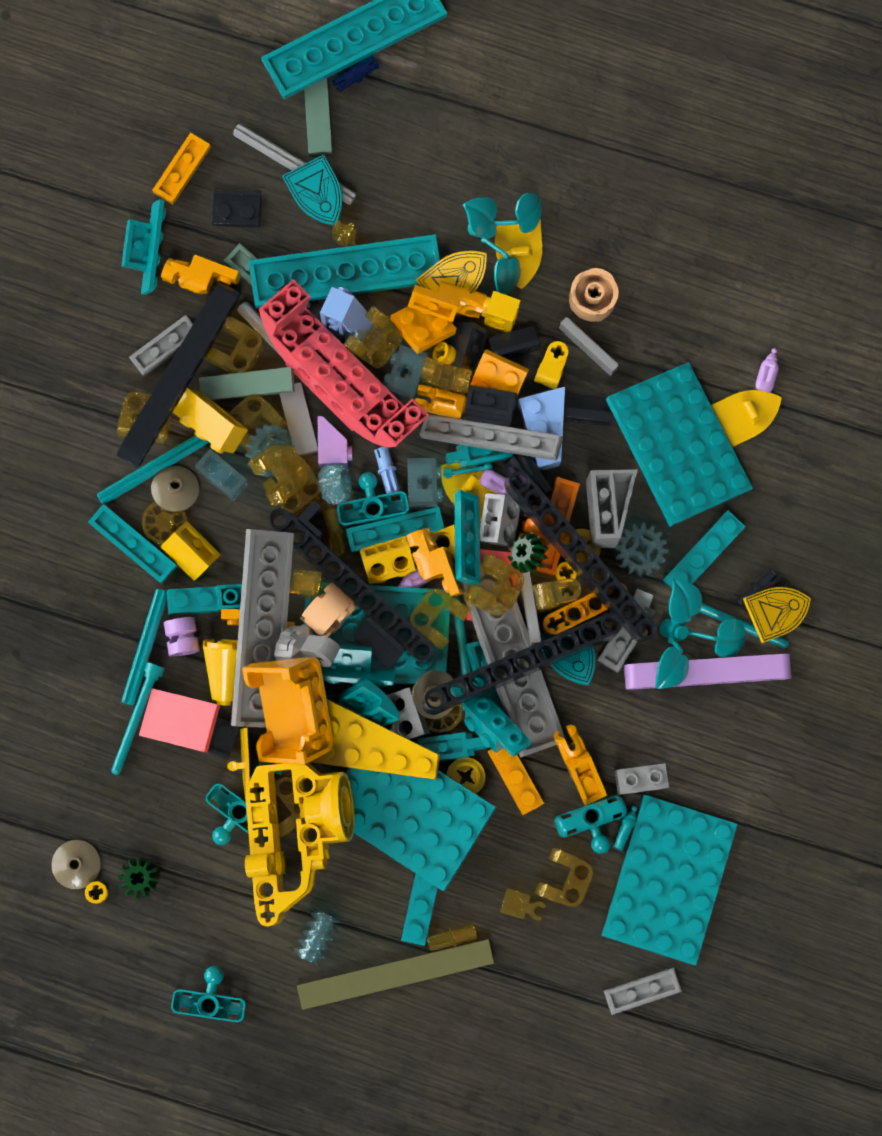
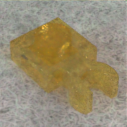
M337 220L332 229V240H336L337 244L343 246L355 245L357 230L353 229V224L344 225L341 221Z
M506 889L500 912L520 919H524L525 913H529L532 919L540 921L542 917L536 916L534 909L537 906L545 908L546 905L542 902L531 904L529 903L530 895Z

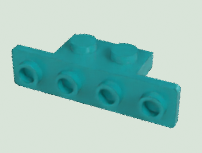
M162 199L152 204L150 224L132 219L127 221L121 267L144 272L141 289L142 295L153 292L158 282V277L155 274L156 267H158L161 258L160 253H158L159 244H161L163 239L161 225L166 216V208H164V200Z
M339 645L340 650L330 667H321L323 681L332 684L349 682L355 685L364 679H368L378 687L394 685L395 671L371 669L372 647Z
M453 687L451 689V693L455 697L463 695L460 688ZM486 694L462 703L466 708L464 721L467 728L472 732L474 731L480 737L484 746L490 747L495 753H498L504 747L511 756H516L531 745V740Z

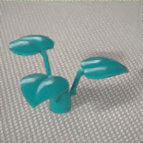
M525 193L518 199L515 208V214L518 219L510 221H493L497 214V206L491 198L478 197L463 204L468 217L469 234L481 238L482 243L488 244L504 257L497 260L494 269L496 290L504 295L509 294L517 285L521 274L520 263L515 257L509 258L508 253L492 243L489 238L494 237L496 226L519 224L522 233L533 231L537 227L542 213L541 200L534 193Z
M672 580V593L669 600V615L671 619L663 620L660 625V634L663 637L669 638L668 643L673 644L674 647L667 648L661 656L655 681V688L657 689L677 686L686 678L689 671V660L686 656L682 655L683 649L676 641L684 640L688 634L717 641L715 653L723 658L737 655L745 643L746 633L744 627L735 618H727L722 621L718 627L717 636L688 630L684 622L691 621V616L699 613L702 607V595L696 586L683 580Z

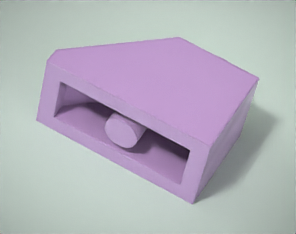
M318 416L319 468L348 467V461H352V446H348L347 439L323 416Z

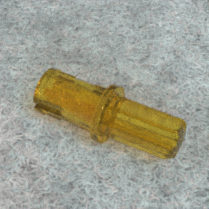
M337 509L323 511L327 530L325 535L329 538L331 551L337 557L344 556L345 547L342 537L344 529H341Z
M470 924L453 930L449 928L448 932L428 937L427 942L430 950L433 951L451 945L456 947V944L476 940L477 934L474 925Z

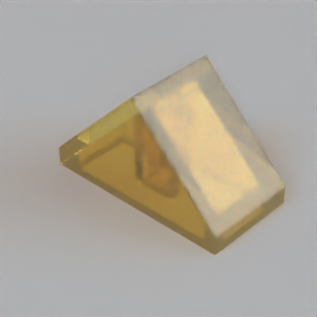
M294 569L289 593L313 601L320 595L323 583L322 572Z

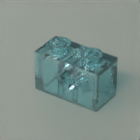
M400 345L399 350H394L390 361L393 368L391 374L386 373L383 385L396 398L408 402L412 398L414 399L427 362L428 353L421 352L417 354L412 348ZM407 369L408 374L405 375V378L401 377L400 372Z
M211 449L194 466L202 477L232 502L249 485L245 477Z
M436 458L407 459L409 510L438 507V502H442V488H437V479H441V464H436ZM422 479H427V482L431 483L428 484L427 489H423V486L420 484Z

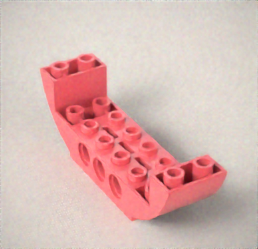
M293 279L259 308L264 328L276 350L286 362L285 365L292 367L293 373L351 431H355L363 438L377 445L396 447L430 415L413 398L406 405H403L306 308L310 295Z

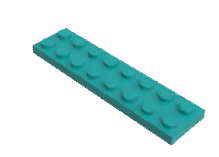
M373 0L262 56L261 61L285 100L446 18L447 12L440 0Z
M436 234L248 260L255 308H261L293 279L310 295L309 301L326 299L332 287L336 289L343 287L351 291L352 295L415 285L419 286L420 284L416 279L440 261Z

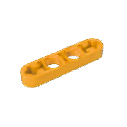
M609 587L607 591L608 596L613 592V588ZM591 593L546 616L542 622V630L546 635L554 637L608 611L603 603L600 610L591 609L589 600L597 598L594 593ZM572 608L580 611L581 618L577 621L571 620L568 616V611ZM562 613L565 622L560 623L556 627L557 631L554 628L549 629L550 619L556 622L562 618L560 615Z

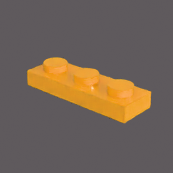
M190 132L153 188V193L174 205L210 150L211 145Z
M504 747L498 753H495L492 749L487 751L522 816L544 804L518 755L511 756Z

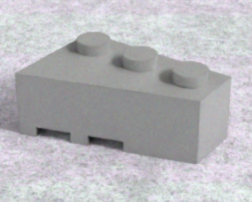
M638 469L590 471L586 479L592 548H616L622 535Z

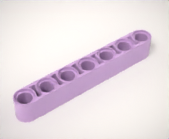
M790 654L689 660V671L682 683L673 687L791 679ZM659 662L624 665L626 690L655 688Z

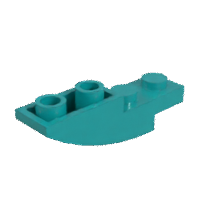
M242 584L168 589V615L218 613L221 612V609H240Z

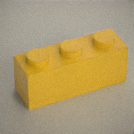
M186 389L173 411L180 418L179 422L188 428H193L196 431L194 434L205 441L208 440L211 443L210 447L221 454L224 451L234 454L248 430L205 394L193 389Z

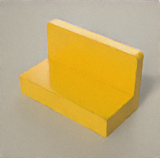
M188 521L180 526L161 546V549L193 580H196L221 555Z

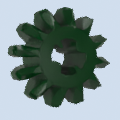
M530 532L527 534L519 533L518 539H512L513 546L508 547L511 554L507 558L509 561H512L511 566L514 569L519 570L521 573H537V567H544L542 561L543 559H549L545 555L549 548L544 545L545 540Z
M138 857L137 866L133 859H129L130 869L124 865L120 867L126 874L117 876V879H125V883L120 884L119 888L129 887L125 893L126 896H130L134 891V898L140 899L142 891L144 897L147 898L150 896L147 888L152 891L157 890V887L151 883L152 881H160V877H152V874L156 873L158 868L155 867L149 870L152 864L151 860L146 861L143 866L142 857ZM142 872L144 874L142 876L144 882L135 884L133 881L136 880V878H133L134 874Z

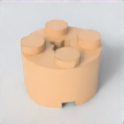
M592 268L578 274L572 283L569 294L571 310L579 318L591 322H599L609 316L615 307L619 294L613 276L599 268ZM593 292L597 293L595 298L590 297Z
M333 582L324 589L325 594L322 593L312 601L300 618L316 634L328 638L338 631L343 625L342 621L349 617L358 607Z

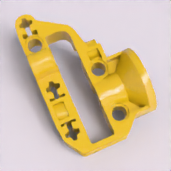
M283 763L256 767L246 789L250 855L245 857V871L247 877H252L254 904L260 924L273 926L281 923L285 912L311 892L314 886L316 870L326 869L327 859L330 858L328 843L349 842L353 838L355 826L353 793L348 776L344 772L321 774L310 763ZM276 771H292L294 802L300 807V818L296 819L298 849L301 851L303 871H300L301 885L295 891L284 890L283 874H286L284 852H281L274 778ZM308 778L313 783V788L309 792L303 786ZM264 787V792L257 793V788ZM311 828L317 832V838L314 842L308 838V832ZM268 837V842H261V838ZM267 883L273 886L271 896H268L264 891ZM274 900V903L272 904L265 903V901ZM267 912H274L275 917H268Z

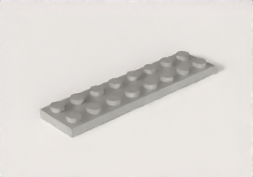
M246 529L231 726L266 727L259 687L250 688L246 685L242 667L252 663L278 661L274 656V652L281 632L287 629L294 533Z
M502 559L481 565L480 584L476 586L463 582L461 584L465 592L463 596L487 664H490L530 647V640ZM517 660L519 667L524 669L529 667L526 660ZM501 668L495 669V674L498 677H507L505 670ZM541 670L496 689L504 713L531 740V745L519 753L520 757L557 745L553 737L554 732L557 730L565 738Z

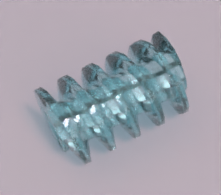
M320 911L311 912V915L316 920L307 921L311 930L302 931L307 939H299L298 942L303 948H294V951L299 957L321 967L316 959L325 958L320 950H329L325 941H333V937L329 932L338 931L333 923H341L342 921Z

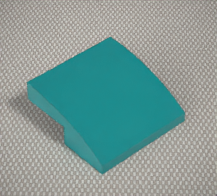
M364 679L343 691L339 698V701L358 712L359 715L382 727H386L399 720L401 716L387 695L368 679Z

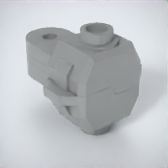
M306 624L301 626L292 625L281 632L275 646L274 656L277 660L315 657L319 660L321 667H330L340 647L334 640L328 637L315 636L314 631Z

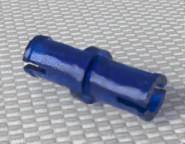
M371 55L356 66L351 65L348 67V71L332 79L333 85H338L337 91L341 93L355 82L360 83L363 81V77L379 69L377 61L373 63L375 58Z

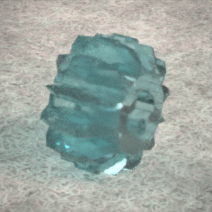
M343 463L329 464L321 467L318 473V484L323 500H326L328 504H339L350 500L353 494V484L348 468H345Z

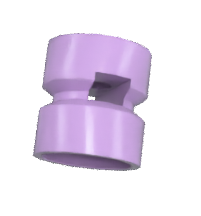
M194 617L177 618L164 622L165 635L170 638L167 642L169 656H183L200 651L198 638L194 636V633L197 631Z

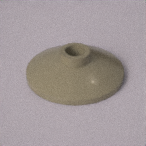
M169 466L160 470L153 478L151 484L152 497L157 505L164 510L171 512L184 511L196 502L199 495V483L196 476L190 470L181 466ZM178 483L180 487L178 489H173L171 487V484Z
M433 670L423 674L416 681L412 691V701L419 714L426 718L438 719L447 715L453 709H448L436 715H430L422 707V701L427 691L453 680L449 674ZM437 697L428 698L431 706L437 707L441 704Z
M71 840L62 844L52 858L54 877L61 885L70 889L87 887V885L96 880L101 869L99 853L90 843L82 840ZM73 860H77L79 862V867L77 869H72L71 862Z

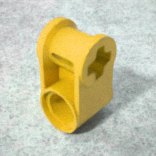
M555 341L548 346L534 382L557 389L568 356V347L563 342ZM557 349L561 350V355H559L558 359L554 358L553 353Z

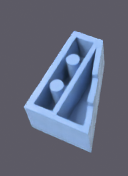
M343 287L338 289L331 288L320 311L322 324L333 335L366 349L377 323L359 301L352 296L351 291Z
M565 387L518 400V408L524 430L563 436ZM562 444L557 461L532 457L540 471L560 466Z

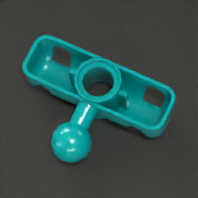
M365 472L359 478V486L365 490L366 498L340 503L337 506L339 522L343 526L406 515L409 512L407 495L404 492H394L375 496L374 488L377 485V478L371 472ZM400 495L401 500L391 501V496ZM353 504L354 509L344 510L343 505ZM369 505H378L380 511L376 515L368 514L367 508Z
M215 784L206 795V802L227 817L228 820L223 826L217 827L213 831L212 838L216 844L226 845L231 840V831L235 825L249 834L246 802L222 784ZM223 787L225 790H227L229 792V795L221 791V788ZM214 800L221 806L217 808L211 804V801ZM237 805H242L246 808V815L242 819H237L233 815V809Z
M616 795L558 815L554 819V824L558 835L562 838L590 829L593 836L591 841L593 851L598 854H604L610 849V841L606 836L602 835L599 826L625 817L627 808L623 798ZM612 798L617 799V801L612 803H608L607 801ZM587 810H593L596 813L597 819L594 823H589L586 820L585 814ZM622 812V816L613 819V815ZM569 813L571 814L572 817L566 818L564 820L561 817ZM576 828L575 833L569 835L567 834V831Z
M210 966L204 973V979L207 982L206 993L178 989L173 993L171 1009L174 1013L240 1022L245 1016L246 1001L242 998L216 994L217 984H220L223 980L224 973L220 967ZM182 992L192 993V995H185ZM210 998L215 1002L216 1007L213 1012H207L203 1008L205 999ZM231 999L240 1000V1003L232 1002ZM186 1007L189 1008V1011L180 1012L179 1008ZM228 1014L238 1015L237 1020L228 1019Z

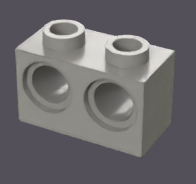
M485 494L480 525L481 542L499 546H513L512 539L516 538L520 507L512 497L499 494Z
M413 687L387 695L395 707L397 699L402 698L405 702L404 709L402 711L398 710L401 715L399 720L393 722L389 729L408 740L430 734L425 717L419 714L416 706L413 704ZM406 721L411 722L413 726L410 734L405 733L403 729Z
M665 763L614 771L618 795L669 788Z

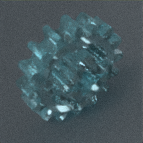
M264 425L263 430L256 429V437L250 435L252 443L246 444L250 452L246 453L245 457L251 458L247 464L253 467V472L265 477H276L277 472L284 473V465L290 466L288 458L294 457L290 450L295 448V445L289 444L293 438L287 435V430L276 425Z
M645 523L641 525L640 529L634 524L632 525V532L627 529L623 531L626 537L621 536L619 542L622 544L617 545L615 550L621 551L616 559H623L622 568L630 567L629 574L637 570L638 576H641L643 571H646L647 575H651V568L658 571L660 569L658 562L664 563L666 561L662 555L667 554L668 550L662 548V546L667 543V540L659 539L662 532L655 534L654 526L647 530ZM643 535L649 536L653 541L645 539ZM632 537L633 546L626 550L627 541ZM639 545H641L642 548H647L644 555H642L641 552L636 551ZM657 550V556L655 560L651 562L650 554L651 552ZM633 558L639 561L640 565L633 563L630 559Z

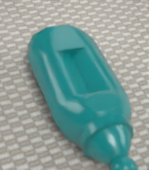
M635 806L622 819L621 828L613 845V848L619 851L623 850L631 829L635 826L637 819L635 813L637 808Z

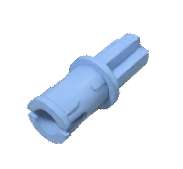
M389 447L375 449L374 453L379 466L378 474L382 476L386 494L398 492L399 486L395 475L397 469L396 466H393Z

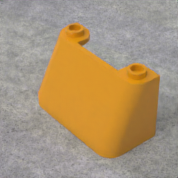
M303 657L252 663L242 667L246 685L250 688L259 687L267 733L261 735L256 743L259 762L307 764L331 750L333 734L321 665L317 658Z

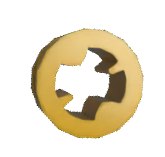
M441 342L434 348L433 360L443 366H449L456 357V349L445 342Z
M567 562L559 564L555 572V577L561 584H570L577 576V573ZM566 567L567 570H572L573 574H570V579L560 576L559 572L563 571L561 568Z
M94 881L87 885L85 896L89 902L98 904L107 899L109 890L104 883ZM95 885L99 886L98 889H103V894L99 895L98 900L94 899L95 896L90 894V891L94 890Z

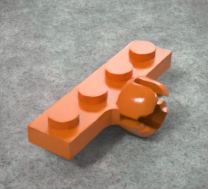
M556 477L549 500L565 519L570 522L580 484ZM544 515V522L552 526L554 523L552 516ZM530 519L523 521L522 528L524 532H531L545 540L544 545L549 548L545 552L549 559H543L544 567H537V571L554 576L560 553ZM566 533L560 534L562 543H564Z

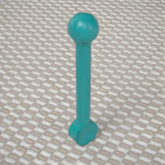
M485 463L484 466L453 471L447 468L444 470L443 475L446 479H450L453 475L486 469L492 470L493 466L491 463Z

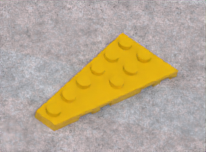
M327 699L333 745L328 753L311 761L312 763L437 779L439 754Z

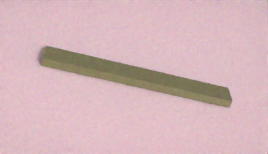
M489 939L299 984L297 989L301 1007L304 1010L494 964Z

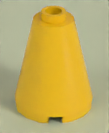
M214 639L203 640L212 700L217 701V705L228 706L233 701L238 640L222 639L218 643H214Z

